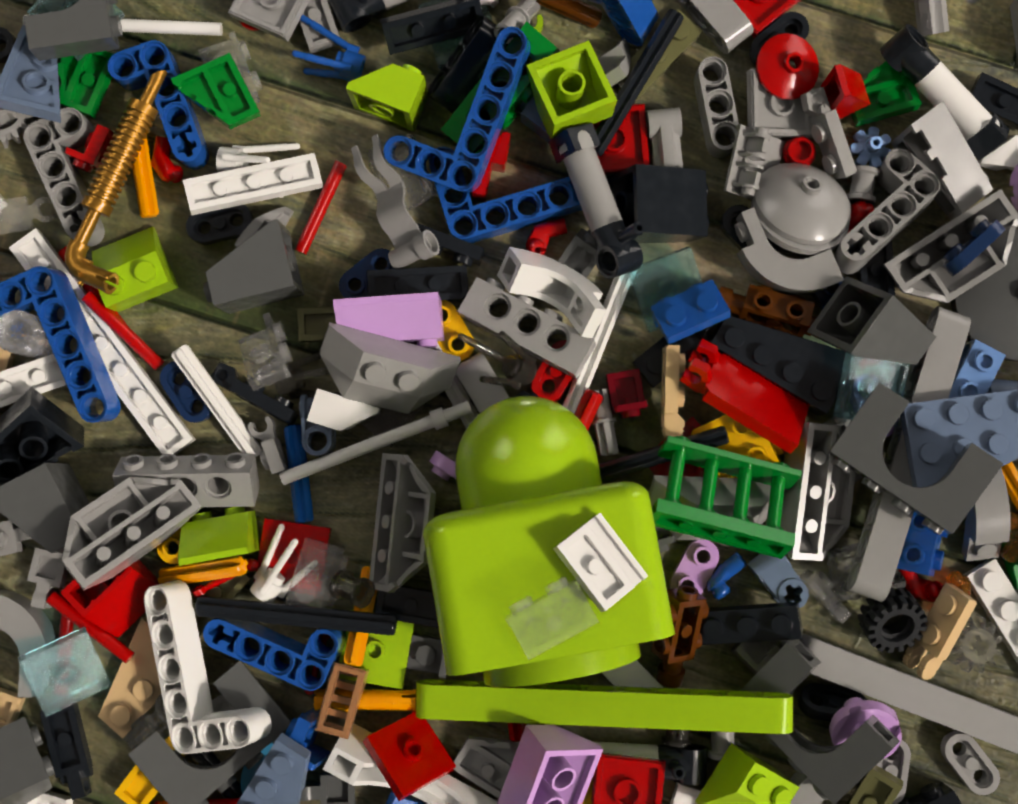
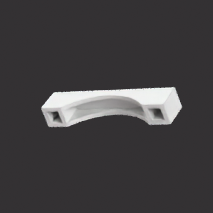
M353 723L349 739L339 737L323 770L352 786L372 785L391 788L363 744L366 736L372 733ZM448 774L411 794L427 804H497L498 802Z

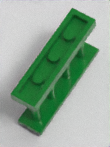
M667 436L659 449L658 456L671 459L665 498H658L652 506L656 527L780 559L794 547L796 534L784 531L781 527L784 490H790L801 478L802 470L790 468L788 464L782 462L771 463L691 442L690 439L683 436ZM685 463L704 468L698 508L683 505L679 501ZM718 472L737 477L733 516L731 517L718 514L713 510ZM751 481L771 486L767 523L765 526L750 522L747 518Z

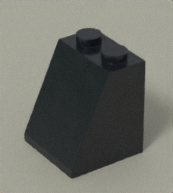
M635 164L606 177L625 227L635 222H640L644 227V233L634 239L636 242H692L708 236L709 217L707 215L708 185L706 183V170Z

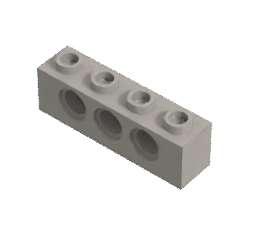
M476 277L457 311L464 320L577 380L596 346L595 339L581 337L574 326L572 328L561 322L563 317L555 311L546 308L542 312L533 307L534 301L525 295L516 294L514 297L504 291L505 286L490 277L486 281ZM499 303L508 305L505 315L502 317L492 316L491 312L495 305ZM529 318L536 320L537 327L534 331L530 333L520 331V325L524 320ZM555 334H562L567 337L566 344L559 349L549 346V340Z
M239 452L228 455L199 453L188 456H176L174 454L141 456L133 454L121 457L112 475L114 486H117L129 477L182 480L202 505V508L255 507L260 489L256 455Z

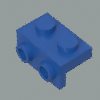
M713 279L704 283L693 284L686 291L673 297L662 298L650 307L653 323L656 327L660 328L668 345L731 317V311Z
M914 512L897 569L934 577L935 570H941L944 559V551L939 550L941 538H947L948 534L943 531L939 536L921 524L924 518Z
M314 708L306 713H302L298 719L293 718L285 735L311 751L308 770L314 771L326 761L331 753L314 744L319 732L315 731V726L320 709L314 710Z

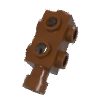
M750 284L744 296L733 293L734 289L720 285L719 291L731 313L737 314L739 319L803 338L804 334L811 336L807 331L817 318L812 316L815 303L806 301L805 298L799 295H786L775 292L770 287L764 285L755 286ZM750 314H757L760 320H753ZM782 324H789L792 330H786Z
M681 585L678 588L667 590L675 635L652 641L651 652L663 661L658 666L656 680L661 685L670 688H678L683 685L685 675L683 663L684 661L694 660L696 649L702 646L701 623L702 619L707 618L709 614L707 599L699 594L696 588L688 585Z

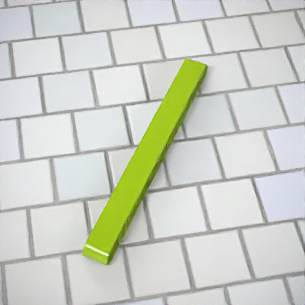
M424 679L416 681V717L430 720L789 734L793 732V695L782 692L548 683L518 687H492L485 685L484 681Z

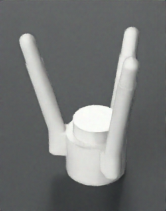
M300 144L232 145V148L221 146L216 155V169L218 172L247 167L249 163H269V157L248 155V153L298 150Z
M284 524L278 525L261 566L253 576L256 581L251 586L250 591L262 602L273 603L277 596L283 599L294 585L319 564L318 559L312 560L289 581L283 584L285 578L279 572L298 544V540L294 538L286 547L273 569L268 568L285 529Z

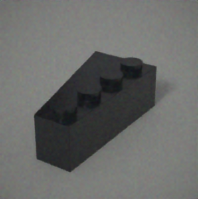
M733 316L719 322L710 340H708L718 346L719 353H725L808 404V411L816 416L825 415L829 412L861 358L837 348Z
M33 387L0 416V486L44 463L59 461L60 456L71 450L75 452L84 447V427Z

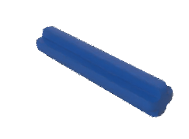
M301 425L286 426L284 428L288 469L306 463L307 457L301 442ZM309 476L290 483L294 520L296 523L311 522L314 519Z

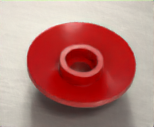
M783 33L773 36L762 45L756 59V72L761 85L772 96L782 100H795L801 98L800 95L811 91L819 74V63L814 49L805 39L794 34ZM789 59L794 61L796 69L790 66Z

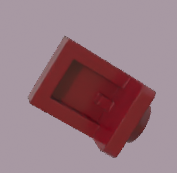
M633 369L606 374L612 414L620 413L621 419L641 416L640 409L647 408L648 403L644 398L640 370Z

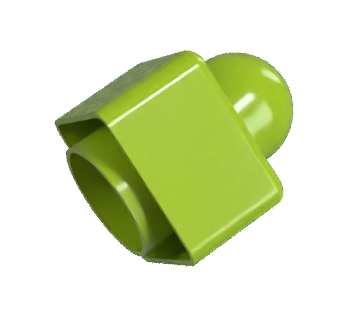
M517 396L496 402L478 414L465 430L456 453L455 474L461 509L434 517L426 524L423 530L447 675L458 676L483 672L485 685L492 687H518L570 680L630 664L641 657L639 643L656 641L675 635L648 491L642 485L635 482L623 481L602 484L595 445L588 430L575 414L559 403L542 397ZM598 513L602 514L648 575L646 579L638 583L635 588L604 612H600L553 550L554 547Z

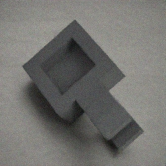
M321 772L320 783L315 781L305 782L300 801L320 800V804H356L355 786L328 772Z

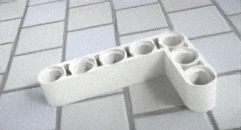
M173 580L149 587L145 591L144 606L170 740L174 749L180 754L239 749L266 737L271 731L272 721L270 715L263 708L252 707L214 712L192 596L188 585L182 580Z

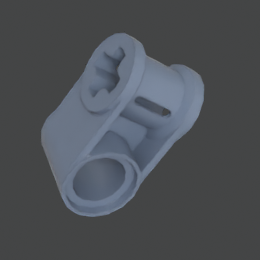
M301 394L299 410L302 447L307 453L315 457H322L332 453L336 448V430L307 421L314 397ZM324 433L327 437V444L322 450L315 451L311 445L312 438L316 434Z
M759 554L747 563L751 572L769 591L777 603L799 602V608L807 603L809 597L808 589L794 571L786 556L780 559ZM787 586L797 588L793 592L795 596L793 600L787 597L784 598L787 595L785 589Z

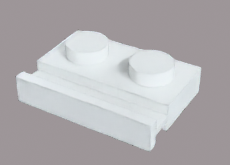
M601 513L595 515L553 548L600 612L608 610L635 588L638 583L648 577L647 573Z

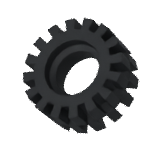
M891 587L889 594L883 602L867 598L866 601L869 605L862 604L860 608L862 614H858L859 625L871 645L876 647L878 651L883 652L885 649L887 653H893L894 648H897L898 652L905 651L903 646L906 644L910 648L915 644L912 640L916 638L920 641L923 637L920 631H926L927 629L925 622H928L924 610L915 597L908 590L905 592L903 588L898 587L895 592ZM901 615L893 624L883 626L891 617Z

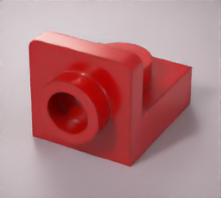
M97 124L95 131L91 132L86 139L84 154L69 147H66L64 153L73 159V166L87 173H91L92 169L100 171L98 166L99 164L103 165L101 159L105 158L103 155L105 152H108L106 150L107 146H111L109 142L114 140L112 136L115 133Z

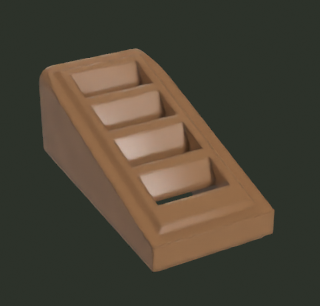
M340 661L333 662L315 731L349 739L369 669L349 666ZM344 674L357 678L356 684L339 680L340 675ZM336 687L352 691V698L335 694ZM332 701L348 705V712L330 707ZM331 715L345 719L344 726L326 721L327 716Z

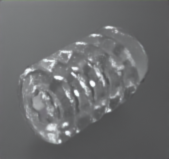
M12 310L0 317V347L3 350L35 359L54 354L38 316L22 310Z

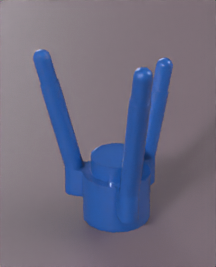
M302 15L300 18L302 22L346 50L345 52L338 51L335 60L293 50V57L333 67L335 70L304 68L303 73L319 77L337 78L348 82L361 77L366 56L359 54L360 47L348 43L314 20Z

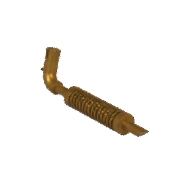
M166 70L157 71L150 76L140 99L130 97L126 106L128 110H124L123 114L125 116H122L120 119L122 122L118 123L120 128L115 129L117 134H113L112 138L114 140H110L109 144L111 146H107L106 150L108 152H105L103 155L105 158L101 159L103 165L99 164L98 169L100 171L96 170L95 175L97 177L93 176L92 181L95 183H90L89 187L92 189H87L86 192L89 195H85L81 202V205L88 210L74 240H69L65 252V265L69 273L78 280V285L83 286L85 283L106 294H111L117 289L105 282L110 281L118 285L119 276L116 273L93 265V261L86 259V254L90 248L87 244L100 216L110 217L114 209L111 205L115 206L116 201L114 199L118 200L119 195L117 193L121 194L122 189L120 187L125 185L122 181H127L128 178L125 175L130 174L128 169L133 168L131 163L136 162L134 157H138L139 153L137 151H141L142 147L140 145H143L145 142L142 139L147 138L145 133L150 132L148 127H152L153 123L151 121H155L159 111L152 105L167 75Z

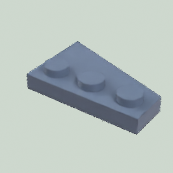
M22 25L0 75V108L61 123L58 59L39 61L28 48L25 25Z

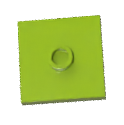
M397 621L396 632L392 636L369 633L362 666H359L369 669L366 683L403 690L414 623ZM346 643L340 655V662H343ZM340 675V679L357 680V678L352 676Z

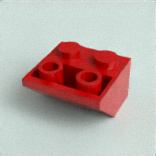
M138 559L113 578L91 588L83 590L74 579L60 593L83 618L119 638L146 612L144 606L145 591L159 583L157 578Z

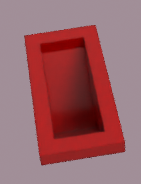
M842 64L834 65L820 86L824 87L831 110H837L839 119L871 104L861 74Z

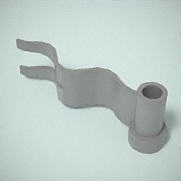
M375 134L371 137L373 160L377 170L387 180L390 188L370 173L363 162L358 146H353L351 151L355 170L360 179L374 191L377 198L376 215L378 222L391 239L395 248L388 253L391 265L395 269H401L417 260H427L438 255L440 247L435 235L429 230L421 232L419 226L406 209L404 182L400 175L384 159L379 135Z

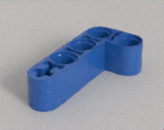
M151 40L113 54L107 64L108 72L126 90L133 91L144 88L153 73L161 70L167 71V75L154 102L159 111L158 113L172 152L189 169L197 170L204 167L210 155L191 100L177 89L171 95L163 96L164 89L169 85H173L171 78L181 74L175 57L165 44L157 40ZM164 55V60L159 65H152L155 57ZM133 66V70L128 76H121L122 71L126 67ZM180 115H186L185 123L179 127H174L175 119ZM185 139H188L195 147L192 149L193 155L189 157L187 155L190 153L188 144L184 141Z
M214 618L209 621L203 630L204 640L211 648L308 691L319 689L329 680L333 662L339 660L347 638L345 631L318 628L311 634L305 645L256 622ZM322 634L331 636L334 642L333 647H327L323 644ZM249 637L257 640L259 651L250 647ZM279 651L288 654L290 664H285L280 660ZM309 665H315L319 668L321 678L311 675Z

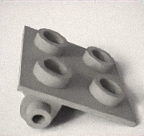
M738 124L724 191L752 200L755 191H759L761 174L766 169L780 164L785 141L768 135L769 129L755 127V129Z

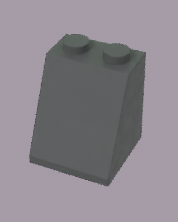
M278 219L270 221L207 270L205 273L208 282L203 283L207 301L209 303L213 302L215 307L228 314L305 295L290 232Z
M848 276L843 280L807 331L811 336L855 357L917 365L936 338L894 295Z
M44 463L1 485L0 513L50 553L63 552L70 516L89 504L70 464Z
M25 717L0 727V804H27L53 788L49 777L54 775L55 772L49 756L46 755L41 758L37 746L43 744L42 738L36 725L29 728Z

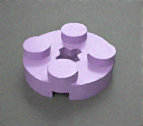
M858 697L848 699L844 703V707L834 714L829 725L833 745L845 742L866 720L874 715L900 741L883 759L891 756L897 750L902 740L896 712L878 701L862 700Z

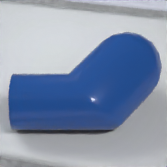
M736 552L720 564L708 580L707 590L712 592L715 599L720 600L730 593V587L725 582L747 566L746 561L739 553Z

